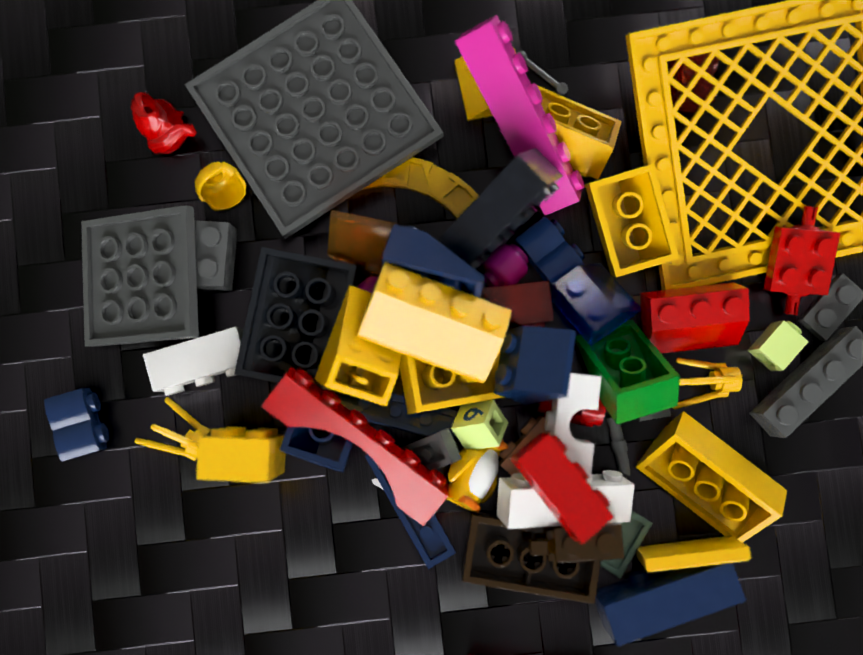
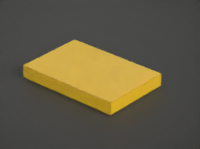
M733 536L639 546L636 551L637 559L648 572L749 561L751 559L749 546Z

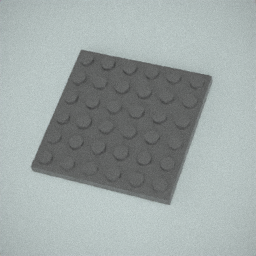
M317 0L185 84L285 239L444 137L442 129L352 0Z

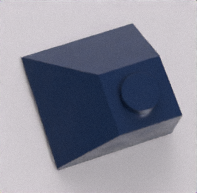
M341 400V404L350 411L354 409L360 413L363 412L364 407ZM287 427L280 451L313 464L344 473L353 443L340 435L322 429Z

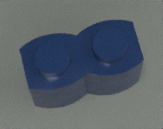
M544 216L517 237L514 244L523 250L528 257L529 263L534 267L541 279L554 291L585 266L582 261L585 256L574 243L569 245L563 238L565 231L555 219L550 221Z
M81 388L44 399L46 415L53 430L54 444L61 462L107 449L106 442L109 441V432L106 425L101 423L98 417V411L101 409L99 397L95 392L92 393L90 388Z

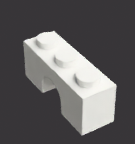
M571 373L568 396L553 399L552 411L546 412L545 431H549L551 436L555 434L562 440L568 449L565 452L566 456L572 463H579L587 472L589 478H591L594 444L589 440L573 438L569 430V423L572 416L580 410H598L601 376Z

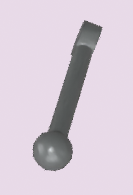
M525 51L517 52L522 54L529 68L555 88L557 94L561 96L566 95L568 92V85L566 83H558L528 59Z

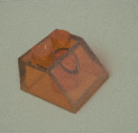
M332 210L327 254L335 261L366 266L365 271L380 274L382 270V256L393 225H397V223Z

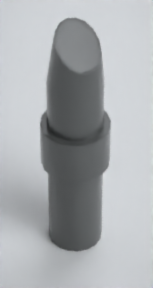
M609 417L607 418L611 437L610 444L612 453L615 455L618 471L630 476V464L627 454L628 446L623 436L621 423L616 424L613 418Z

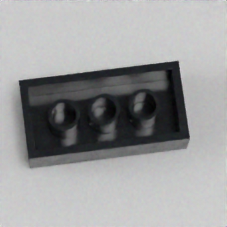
M536 148L518 154L437 241L473 269L481 268L491 253L499 246H503L515 234L511 229L515 230L521 224L526 223L537 212L533 206L536 205L538 207L543 201L546 202L559 190L560 187L556 183L563 175Z

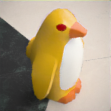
M503 438L498 447L483 449L463 448L459 453L462 459L450 465L448 480L450 481L448 486L449 497L446 500L469 511L480 512V503H485L492 496L497 485L499 454L501 451L509 448L503 441Z

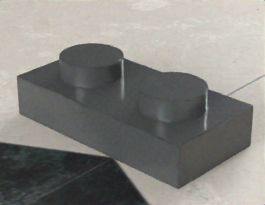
M838 274L830 283L828 295H819L797 321L817 339L826 341L861 302L863 290L845 274Z
M449 428L402 447L404 451L409 449L420 458L421 464L429 470L437 469L462 459Z

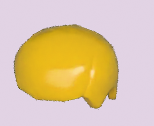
M218 161L208 164L200 170L194 180L195 192L201 202H206L214 211L230 209L240 203L246 195L247 185L245 180L234 166L226 162Z

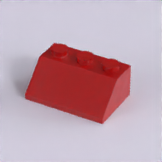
M735 282L640 293L642 331L661 354L739 345L750 321L749 288Z

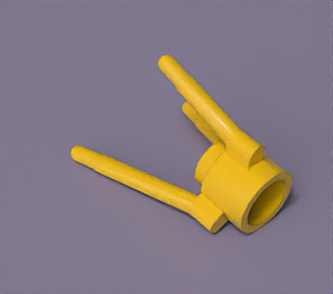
M677 358L676 362L678 364L714 370L709 373V377L679 379V385L709 384L710 388L716 391L680 401L678 406L672 408L679 409L715 398L728 397L729 392H739L742 388L740 369L738 367H727L725 362L712 363Z
M166 397L165 403L194 427L196 431L189 430L184 437L171 430L152 424L151 429L181 443L182 448L142 438H136L135 443L182 455L195 461L196 458L198 459L199 437L209 435L211 429L201 425L181 406L176 404L171 398Z

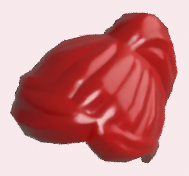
M145 92L135 93L134 98L131 99L130 107L135 125L140 133L147 138L148 148L154 153L171 154L183 145L188 136L194 137L197 134L192 124L183 123V111L175 110L166 100L153 99Z

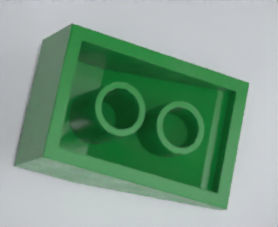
M633 319L575 337V343L589 375L601 376L600 400L616 424L678 406L680 376Z

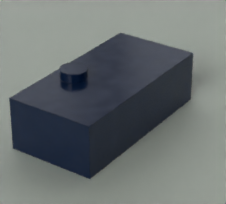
M733 563L654 572L638 569L629 573V578L598 588L595 597V604L603 627L617 647L746 601Z

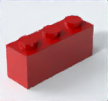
M540 433L513 455L510 460L573 540L584 544L614 518L607 508L610 506V502L600 490H593L586 481L589 478L587 472L579 463H572L565 454L568 449L558 436Z

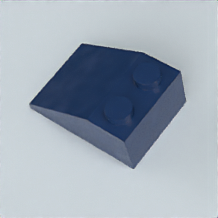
M393 225L382 256V268L384 263L387 262L481 298L485 278L483 275L427 232L419 231L412 226Z

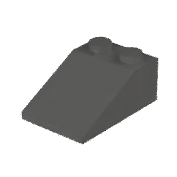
M194 220L197 289L232 291L237 229L227 222Z

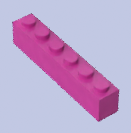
M495 15L462 33L455 40V43L514 157L536 148L563 175L556 183L560 187L559 190L546 202L543 201L539 205L544 215H548L579 202L582 190L585 187L580 172L578 170L574 171L569 162L571 156L567 145L564 142L560 143L555 134L557 131L556 123L550 113H545L540 103L542 102V95L538 86L535 83L531 84L525 73L528 71L527 64L521 53L516 54L510 42L513 38L505 21L500 22L498 16Z

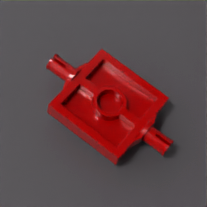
M804 206L801 225L792 227L775 226L764 289L787 294L784 311L786 314L798 315L800 298L802 296L810 294L828 295L840 232L822 230L814 226L819 207Z

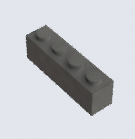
M857 326L837 329L753 408L749 414L770 436L787 438L863 365V332Z

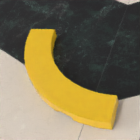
M416 157L408 159L364 188L397 187L421 193L441 204L456 219L479 197L467 183L455 174L433 165L432 162Z

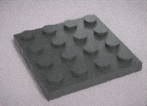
M182 205L81 221L85 347L199 337L194 207Z

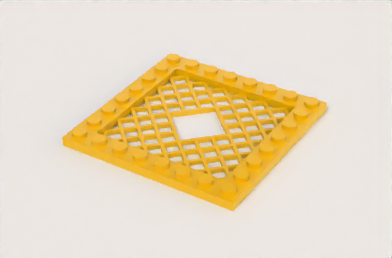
M788 0L625 35L644 166L654 163L680 258L658 265L662 290L704 286L766 273L775 226H793L787 220L797 207L804 210L806 205L801 201L810 188L822 195L815 207H819L816 221L823 225L818 228L840 232L836 257L863 252V212L858 215L849 208L858 194L863 196V177L856 184L846 176L856 162L863 167V158L860 157L863 153V141L855 152L843 144L853 130L863 137V128L858 125L863 117V0ZM855 22V28L849 23ZM838 26L830 39H827L817 31ZM844 30L856 38L847 53L834 44ZM806 32L797 46L785 38V36ZM812 36L824 45L815 60L802 51ZM774 39L765 53L752 44ZM779 43L792 52L783 66H780L770 58ZM742 46L733 60L719 51ZM747 50L760 59L751 73H748L738 65V62ZM829 50L842 59L832 73L820 65ZM856 51L858 62L852 58ZM709 53L700 67L687 58ZM714 57H717L728 66L719 80L705 72ZM797 57L810 66L800 80L788 72ZM677 59L668 72L667 61ZM682 63L696 72L686 88L672 78ZM765 63L778 72L768 87L755 78ZM847 64L859 72L850 86H847L837 78ZM733 70L746 79L736 94L723 85ZM815 70L827 79L818 93L805 85ZM700 77L714 86L704 101L691 92ZM783 77L795 85V88L786 100L774 92V89ZM751 83L764 92L754 107L741 98ZM832 84L845 92L835 107L823 98ZM859 84L861 96L857 92H855ZM670 85L681 92L674 105H672ZM719 90L732 99L722 114L709 105ZM801 90L813 99L804 113L791 105ZM686 97L700 106L690 121L677 112ZM769 97L816 131L778 185L731 151ZM850 97L862 105L852 120L841 112V109ZM736 104L750 112L740 127L727 118ZM818 104L830 112L821 126L809 118ZM705 110L718 119L708 134L695 125ZM836 117L848 125L838 139L826 131ZM674 118L686 126L678 139ZM723 123L736 132L726 147L713 138ZM691 130L704 139L694 154L681 145ZM821 137H824L833 144L824 159L812 151ZM709 143L722 152L712 167L699 158ZM839 149L850 157L841 171L829 164ZM679 151L690 158L682 172ZM727 156L739 164L730 179L717 171ZM807 156L819 164L810 178L798 171ZM695 163L708 171L698 186L686 178ZM745 169L757 177L747 192L735 184ZM824 169L836 176L827 190H824L815 183ZM713 175L726 184L716 199L704 191ZM793 175L805 183L796 197L784 190ZM842 181L853 189L844 203L832 196ZM762 182L774 189L765 204L753 197V194ZM683 183L694 190L686 203ZM731 188L743 196L733 211L721 203ZM780 194L792 202L782 216L770 209ZM699 195L712 203L702 218L690 210ZM828 200L839 208L829 222L818 215ZM748 201L760 208V211L751 223L739 216ZM717 207L729 215L720 230L707 222ZM766 213L778 221L768 236L756 228ZM844 213L854 219L838 223ZM687 214L699 222L691 234L689 233ZM735 220L747 228L737 242L725 234ZM704 226L716 234L706 249L694 241ZM752 232L758 235L760 238H762L760 240L746 242V240L749 238ZM721 239L732 245L714 249ZM691 245L699 250L700 253L692 254Z

